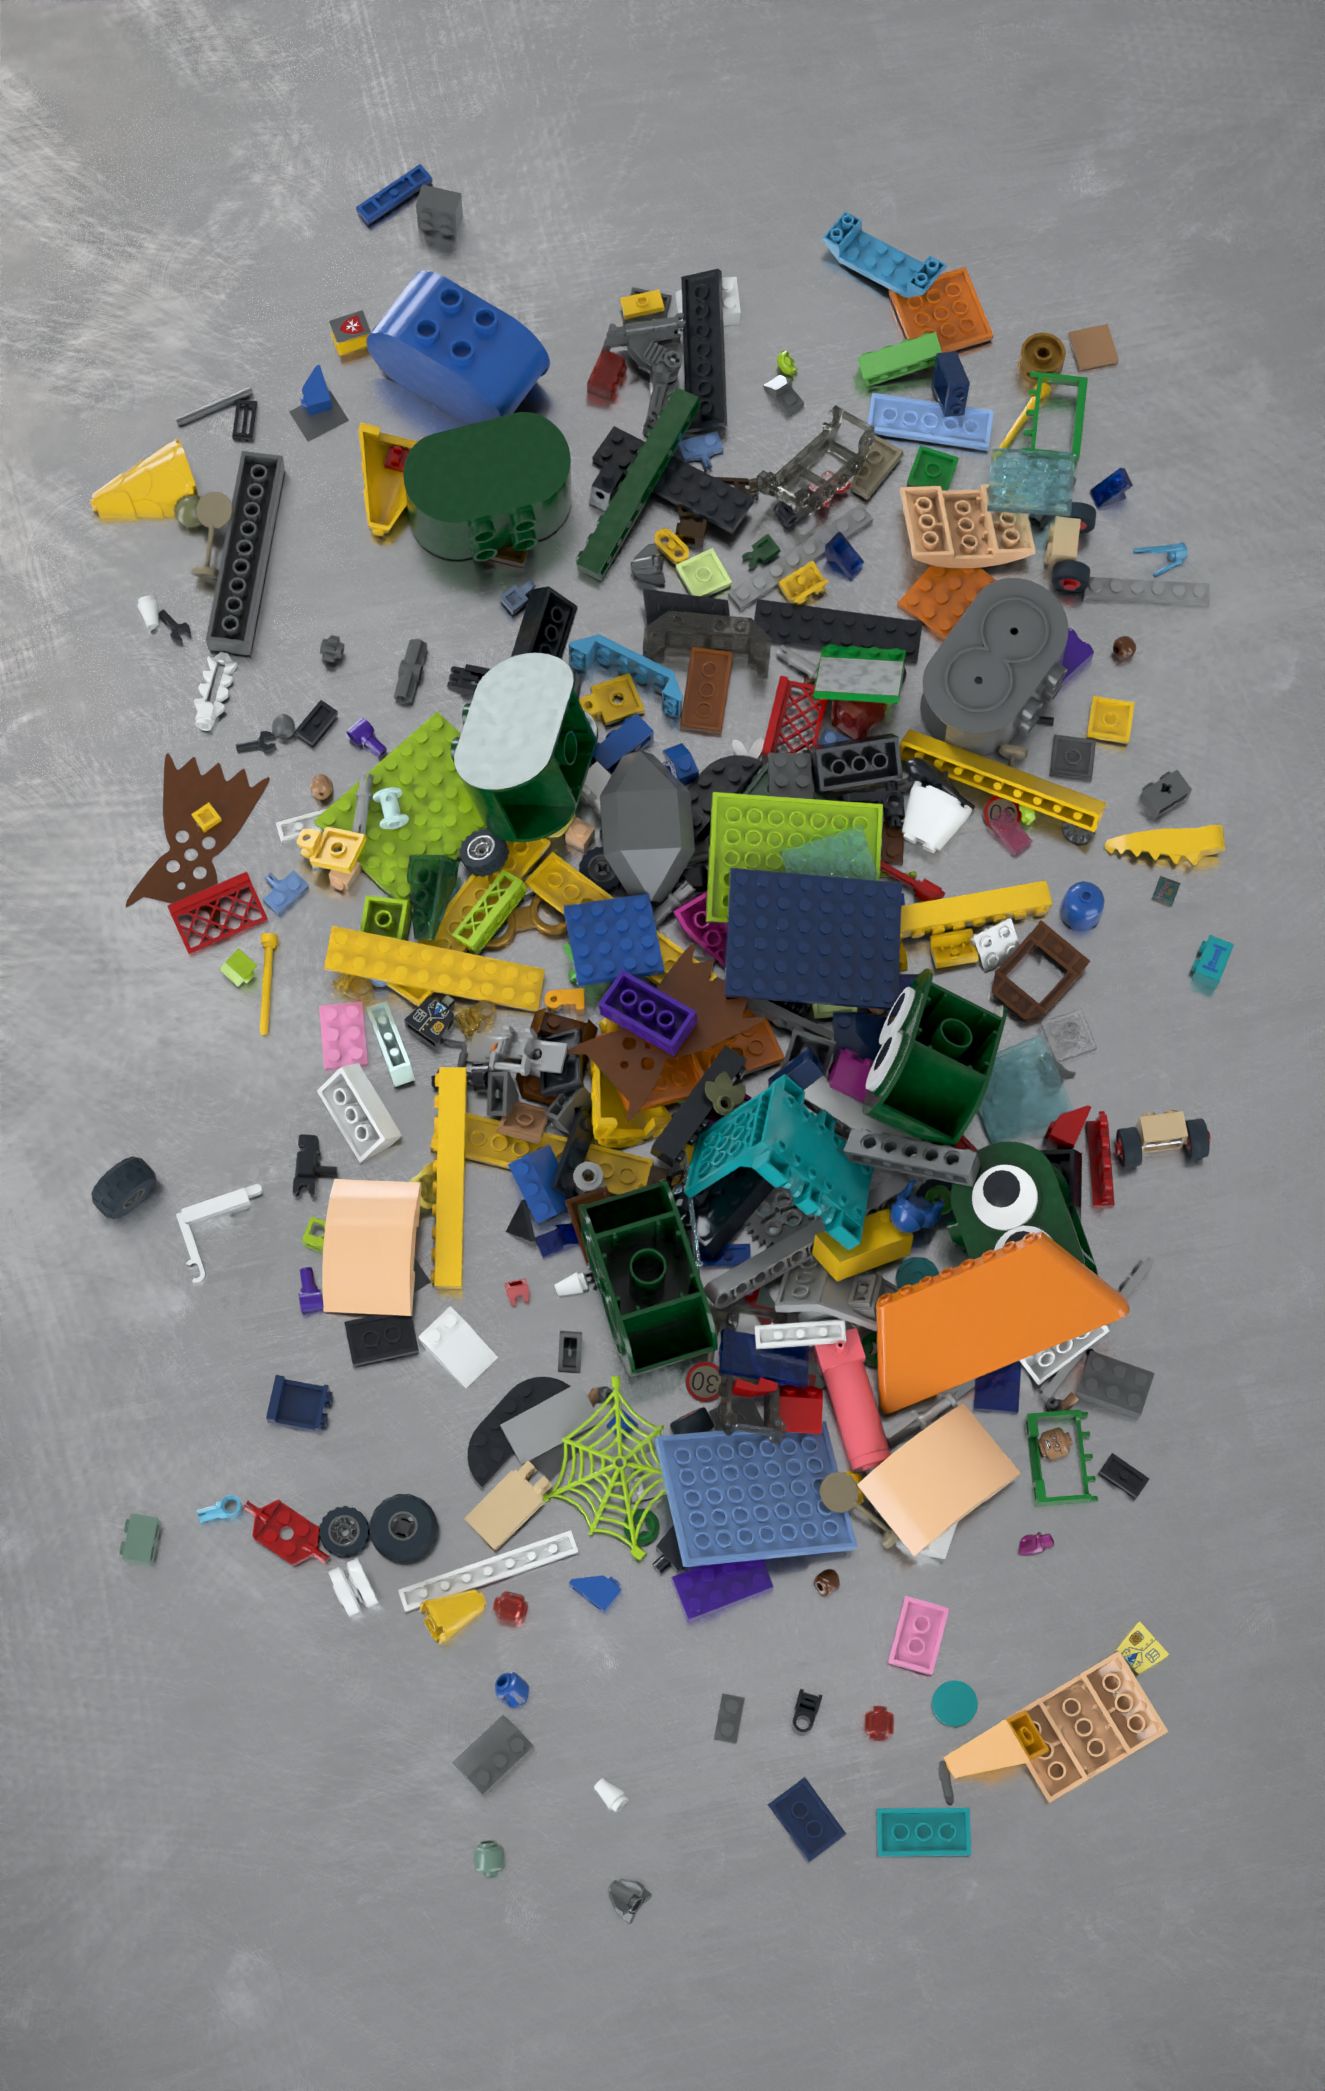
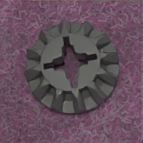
M1063 821V832L1072 842H1088L1096 833V831L1092 832L1082 828L1075 832L1076 825Z

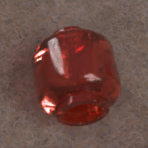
M504 1591L501 1597H496L493 1605V1610L497 1611V1618L510 1623H518L521 1619L524 1620L528 1609V1602L525 1601L524 1595L510 1591Z
M873 1706V1710L865 1713L864 1733L869 1736L870 1740H888V1737L894 1733V1714L888 1712L887 1707Z

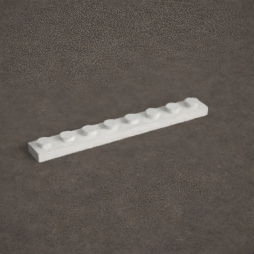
M570 1530L398 1589L406 1613L420 1608L421 1602L425 1600L470 1591L577 1554L578 1549Z

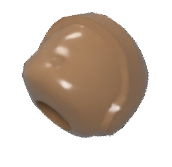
M324 774L316 775L310 785L312 795L320 800L327 799L333 791L332 780Z

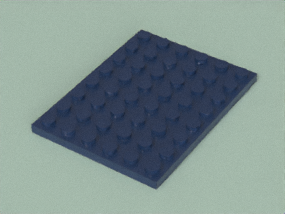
M731 868L729 872L724 996L891 1010L898 999L902 883Z

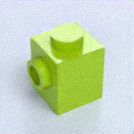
M238 948L219 970L239 987L243 981L247 984L256 975L253 971L258 965Z

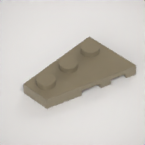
M869 432L868 441L863 449L862 458L850 486L851 491L868 500L903 457V450Z

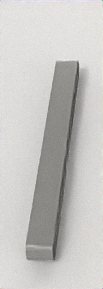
M898 1174L869 1190L865 1216L887 1208L891 1210L892 1205L897 1201V1195L905 1189L910 1181L902 1174ZM914 1185L911 1192L912 1195H916L917 1189ZM822 1218L708 1282L704 1288L707 1298L717 1308H725L814 1257L812 1251L815 1234L825 1231V1223L822 1222Z

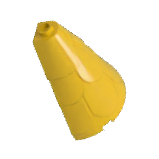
M360 422L358 432L365 487L363 495L368 528L372 530V534L384 536V534L389 533L407 506L403 472L384 467L389 446L401 447L404 450L410 451L418 441L381 433V427Z
M179 439L166 444L148 458L141 460L124 474L120 473L92 494L93 499L90 500L93 512L98 511L100 518L115 519L176 517L174 516V509L180 498L188 494L199 496Z
M592 1060L590 1061L592 1125L594 1138L598 1140V1143L608 1148H627L643 1144V1139H648L652 1135L653 1138L659 1137L672 1119L664 1105L639 1111L632 1120L627 1122V1112L615 1085Z

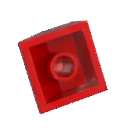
M1087 1105L1059 1115L1056 1122L1052 1120L1044 1137L1048 1140L1045 1147L1052 1150L1073 1149L1092 1107Z
M791 1384L778 1385L776 1431L821 1434L823 1388L815 1386L796 1387Z

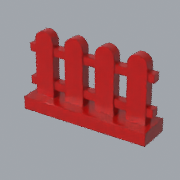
M1099 1111V1116L1095 1121H1086L1085 1123L1092 1208L1114 1207L1115 1205L1109 1125L1105 1111Z

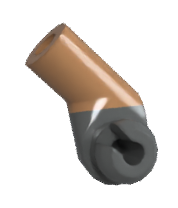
M607 1386L596 1387L590 1390L587 1397L594 1407L596 1402L605 1401L613 1391Z
M1071 1392L1064 1400L1055 1399L1054 1397L1050 1398L1047 1401L1046 1407L1050 1412L1070 1410L1079 1399Z

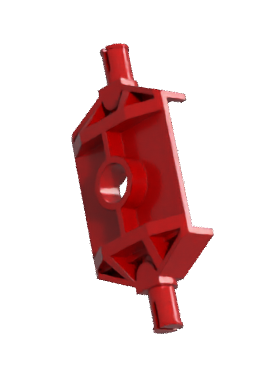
M280 1499L262 1508L256 1507L249 1501L246 1502L243 1509L255 1518L253 1539L293 1566L311 1557H315L324 1565L327 1563L330 1556L319 1550L320 1548L318 1547L319 1526H316L282 1503ZM285 1528L293 1530V1536L289 1540L281 1538V1531Z

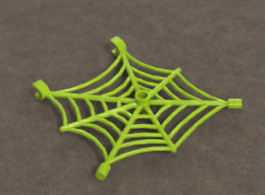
M611 1376V1384L614 1391L590 1418L568 1436L562 1438V1442H564L562 1469L552 1491L548 1494L546 1492L542 1500L545 1503L550 1501L551 1497L566 1499L576 1505L585 1515L590 1528L589 1535H593L594 1532H603L617 1536L632 1548L630 1552L638 1560H642L647 1552L637 1545L640 1527L652 1505L666 1493V1488L654 1497L644 1510L636 1531L633 1516L647 1492L663 1482L664 1479H658L646 1488L632 1510L630 1500L635 1489L644 1479L654 1474L662 1475L661 1469L654 1468L647 1459L643 1446L649 1443L651 1453L656 1463L660 1466L651 1439L656 1435L661 1436L664 1426L660 1425L657 1427L638 1415L625 1401L619 1391V1387H621L620 1376ZM614 1397L615 1405L593 1429L576 1442L570 1440L571 1437L590 1423ZM620 1399L637 1419L654 1429L650 1435L637 1429L626 1418L620 1409ZM615 1410L616 1424L605 1435L590 1446L580 1444L593 1434ZM621 1417L635 1432L646 1438L641 1442L621 1428ZM615 1429L617 1430V1437L609 1446L601 1451L593 1449ZM622 1434L638 1445L633 1449L627 1447L622 1442ZM617 1442L618 1456L613 1457L605 1454ZM567 1444H569L572 1449L571 1474L568 1484L557 1489L566 1469L568 1457ZM575 1447H577L580 1453L579 1479L572 1482L576 1465ZM623 1448L629 1452L625 1456H623ZM583 1450L589 1453L590 1474L583 1477ZM639 1450H641L643 1459L648 1466H644L636 1454ZM593 1454L601 1457L602 1462L601 1469L594 1472ZM634 1456L638 1464L629 1462L628 1459ZM620 1458L624 1460V1465L622 1467L618 1465V1461ZM605 1459L612 1461L613 1464L605 1467ZM627 1467L638 1469L626 1480L625 1469ZM616 1468L611 1479L606 1472ZM642 1471L650 1472L642 1476L632 1487L630 1493L628 1492L627 1484L635 1475ZM619 1473L621 1474L622 1482H616ZM602 1474L604 1477L607 1478L609 1482L608 1487L605 1484V1482L598 1477L599 1475ZM594 1478L600 1482L606 1491L604 1497L602 1498L598 1491L586 1483V1481ZM582 1484L592 1490L601 1503L598 1511L595 1503L587 1494L573 1487ZM617 1485L623 1486L624 1496L611 1493L613 1487ZM571 1490L585 1497L591 1504L595 1514L593 1523H591L588 1513L578 1502L568 1496L560 1495V1493ZM609 1496L625 1500L626 1510L615 1505L606 1504ZM604 1508L616 1509L627 1514L629 1525L614 1518L601 1516ZM599 1520L615 1522L629 1529L632 1543L617 1532L596 1528Z

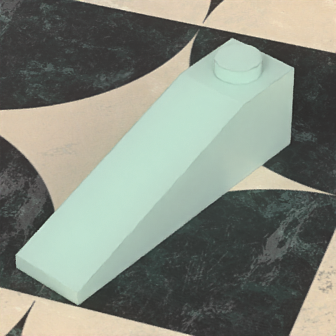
M387 1001L366 1007L394 1087L414 1081L415 1078L409 1058Z

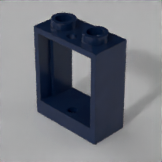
M957 352L937 353L931 384L944 417L962 416L965 414L970 386L969 379Z
M808 1047L768 1079V1086L770 1087L776 1079L786 1074L800 1088L805 1090L824 1075L823 1063L811 1048Z

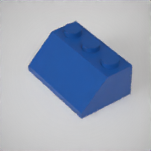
M550 1145L508 1164L537 1224L567 1210L564 1200L568 1198L563 1197L550 1188L559 1164Z

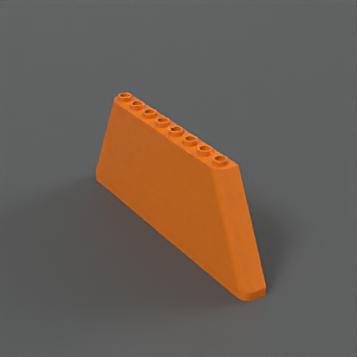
M1042 1231L1039 1233H1029L1022 1240L1008 1242L996 1251H986L979 1258L974 1260L967 1259L960 1266L953 1269L952 1267L946 1268L934 1277H924L917 1284L912 1286L905 1285L898 1292L893 1294L886 1293L879 1297L876 1302L879 1406L884 1414L900 1410L1117 1321L1130 1312V1305L1123 1295Z

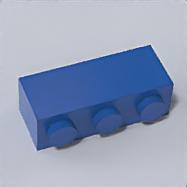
M637 713L632 718L630 716L622 722L620 728L610 731L602 743L596 744L591 763L594 765L598 762L612 774L623 755L640 751L653 740L654 730Z

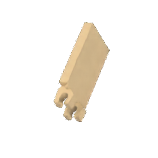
M529 1461L519 1471L516 1469L514 1471L511 1470L464 1518L495 1551L544 1504L542 1500L544 1498L543 1495L553 1486L545 1476L537 1481L534 1487L527 1481L537 1471Z

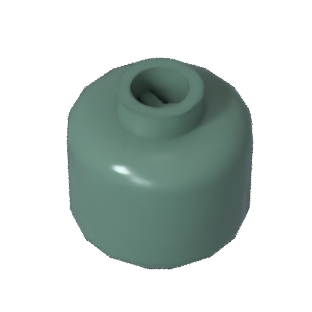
M495 1840L479 1842V1846L473 1850L474 1867L478 1872H483L485 1877L496 1876L497 1871L505 1866L504 1849Z

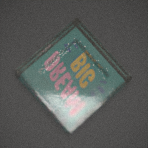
M1160 876L1153 897L1173 904L1180 883Z

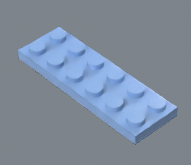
M872 393L866 433L871 432L877 435L988 451L994 411L966 407L965 414L962 416L944 417L938 402Z

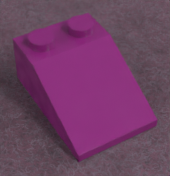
M840 1048L828 1070L829 1086L864 1103L867 1093L866 1081L874 1061L869 1058L863 1060L857 1057L858 1054L848 1048L843 1050Z

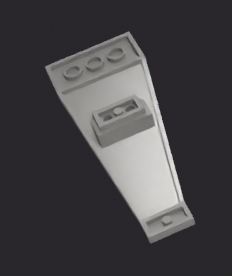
M812 1257L784 1273L775 1302L776 1312L787 1313L821 1311L877 1331V1300L886 1293L893 1294L898 1292L900 1288L871 1270L836 1282L819 1261Z

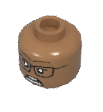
M1060 1427L1043 1432L1041 1439L1038 1440L1043 1456H1047L1050 1460L1068 1455L1070 1453L1069 1446L1073 1445L1069 1432L1064 1433Z

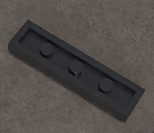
M585 1110L577 1111L550 1187L565 1198H571L576 1187V1183L573 1180L574 1170H576L575 1168L579 1164L584 1163L594 1135L592 1115Z

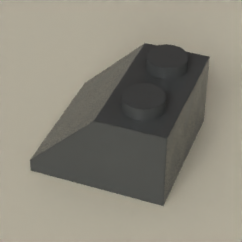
M794 1028L782 1068L810 1047L822 1061L823 1076L825 1077L836 1042Z

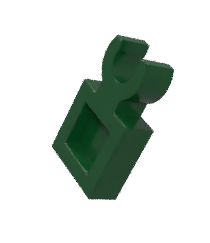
M766 534L751 545L754 551L744 553L742 559L744 562L749 558L753 559L748 564L751 570L757 566L759 560H762L765 564L779 554L781 550L771 536Z

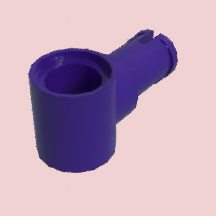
M363 717L346 731L349 738L355 744L367 746L378 758L387 751V748L375 737L373 726Z
M311 1267L300 1269L302 1288L300 1289L301 1293H298L302 1313L324 1309L321 1289H318V1286L315 1285L313 1269Z

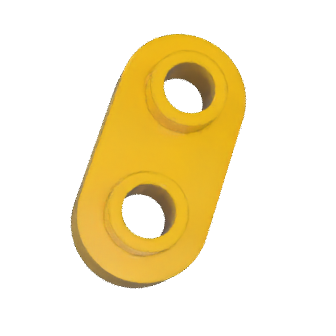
M663 528L655 533L654 543L673 564L677 565L688 560L689 548L670 529ZM665 539V540H667L668 542H667V543H662L661 541ZM679 553V554H681L682 556H681V557H676L675 555Z

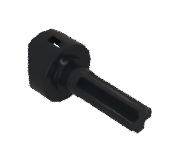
M489 1062L473 1063L471 1072H467V1085L472 1084L475 1092L488 1091L487 1070ZM435 1075L431 1076L432 1087L439 1088L435 1087Z

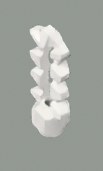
M220 652L215 657H207L210 670L203 671V678L206 683L200 684L198 687L202 698L194 700L197 710L195 726L201 730H211L216 718L225 710V706L221 702L228 698L229 692L226 687L230 686L233 682V677L230 675L237 668V662L232 661L228 653ZM222 664L225 665L224 673L213 705L211 702H207L214 674L216 673V667Z

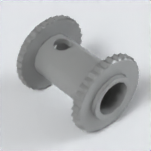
M582 1162V1164L575 1168L573 1180L576 1183L575 1191L578 1195L595 1191V1189L604 1185L603 1170L594 1162ZM586 1179H591V1180H593V1181H591V1182H586L585 1180H586Z

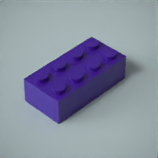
M624 970L619 973L598 1004L600 1015L672 1056L676 1055L698 1022L695 1010Z
M763 1559L701 1565L675 1575L671 1579L687 1623L769 1593L774 1588Z

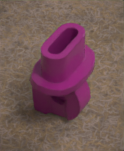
M1037 1532L1036 1535H1026L1020 1540L1019 1553L1020 1555L1041 1553L1045 1551V1548L1054 1546V1539L1050 1533L1042 1535L1041 1532Z

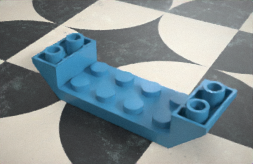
M846 211L822 238V241L839 263L905 298L925 294L947 267V264L932 256H929L923 263L862 231V220Z
M600 634L570 642L569 663L574 668L588 671L596 658L601 664L610 665L623 675L630 673V676L634 677L637 682L641 684L646 683L652 686L655 691L662 693L661 709L667 715L681 717L683 697L674 671Z

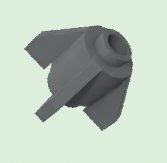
M656 543L648 544L634 557L633 562H631V571L633 574H636L637 578L656 585L664 584L666 582L662 572L664 554L655 555L658 554Z
M615 1880L608 1888V1898L611 1900L614 1910L630 1924L633 1922L635 1912L643 1902L651 1898L652 1894L644 1889L645 1886L638 1881Z

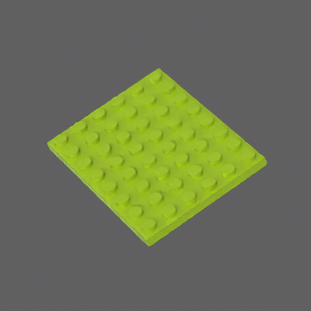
M438 711L367 773V777L369 773L374 775L371 789L373 795L379 790L390 787H397L402 790V795L397 800L401 814L407 815L409 821L404 826L396 829L381 828L379 823L384 819L381 803L375 802L372 797L369 802L365 830L367 840L357 862L360 863L361 869L391 898L408 900L410 903L460 858L459 849L468 835L479 829H486L451 757V743L455 737H460L461 733ZM360 780L314 820V824L320 827L323 832L326 826L352 832L357 803L356 791L359 790Z
M713 792L706 922L727 923L729 872L731 868L879 881L883 804Z

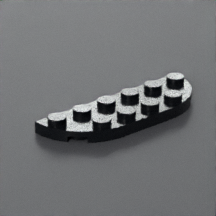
M744 755L723 757L708 765L689 785L687 789L691 795L694 844L711 826L712 793L739 794L763 767V761Z
M534 1377L522 1381L513 1387L478 1425L471 1436L467 1457L470 1472L482 1489L515 1454L500 1425L571 1387L570 1385L552 1377Z

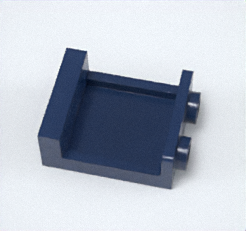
M276 1375L266 1420L272 1424L321 1433L322 1427L327 1425L328 1414L325 1411L327 1405H331L333 1392H330V1387L326 1384L319 1386L287 1380L285 1376Z

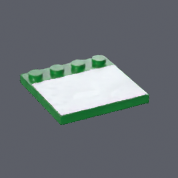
M836 645L822 647L814 688V698L899 704L906 650Z

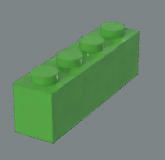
M934 332L925 333L913 340L906 339L894 346H885L875 352H866L862 356L857 357L865 385L869 387L934 366L937 353H942L937 334Z

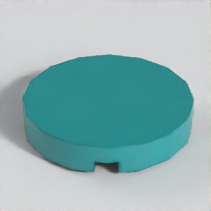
M908 1258L897 1269L895 1277L896 1286L898 1288H902L905 1285L912 1286L919 1283L924 1277L938 1275L939 1271L935 1264L927 1258Z
M952 1680L944 1682L936 1689L932 1697L933 1713L939 1722L946 1726L960 1727L966 1725L977 1712L978 1700L976 1693L969 1685L962 1681Z

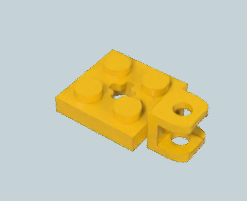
M630 673L590 686L591 694L579 699L583 710L590 714L594 721L601 720L602 717L605 726L624 720L629 716L633 717L636 713L639 715L645 712ZM614 696L623 699L618 704L613 702Z
M326 826L323 834L318 830L303 829L296 842L302 848L300 851L301 855L310 859L312 866L351 874L367 839L365 834ZM307 836H310V837H311L310 839H307L306 841L303 840V839H304L305 837H307ZM340 847H342V851L335 853L334 850H338Z

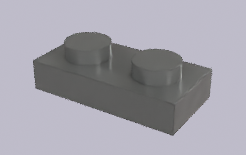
M722 1693L714 1740L737 1744L744 1697Z

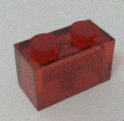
M602 349L587 382V393L610 401L612 395H616L618 392L620 377L624 378L627 372L625 357Z

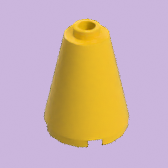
M474 1589L425 1600L420 1604L421 1613H426L424 1623L435 1641L439 1640V1644H442L485 1610L486 1599L482 1592L478 1593Z

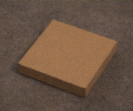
M1108 324L1068 332L1078 371L1118 363L1119 358Z
M516 1101L510 1114L502 1116L497 1133L540 1144L549 1121L544 1115L547 1109Z

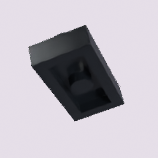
M320 700L295 730V734L313 746L336 718L338 711Z
M1113 1453L1099 1471L1100 1474L1135 1498L1139 1496L1150 1479Z

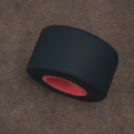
M702 1407L673 1421L670 1424V1428L674 1435L708 1432L714 1428V1424L706 1408Z

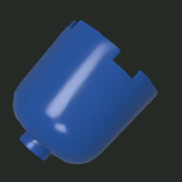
M1082 881L1075 883L1069 887L1060 903L1059 914L1061 920L1074 931L1083 932L1091 930L1093 926L1097 925L1102 916L1105 903L1103 892L1092 882Z

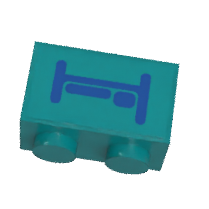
M1212 935L1209 936L1207 941L1203 940L1198 950L1199 953H1202L1199 960L1195 959L1191 971L1194 972L1192 979L1216 989L1234 944Z

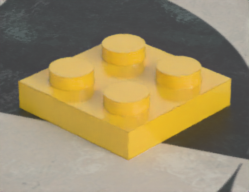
M1093 696L1086 737L1128 744L1135 703Z

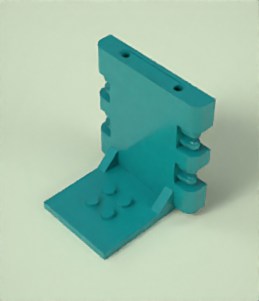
M786 1074L776 1079L769 1088L697 1134L699 1137L695 1142L684 1193L689 1198L740 1166L752 1167L772 1186H782L784 1189H791L790 1193L794 1197V1205L806 1215L811 1213L815 1216L821 1215V1220L825 1223V1231L846 1250H850L860 1244L873 1167L848 1161L844 1153L847 1141L844 1138H839L834 1130L836 1119L825 1109L817 1115L813 1111L810 1112L803 1103L805 1091Z

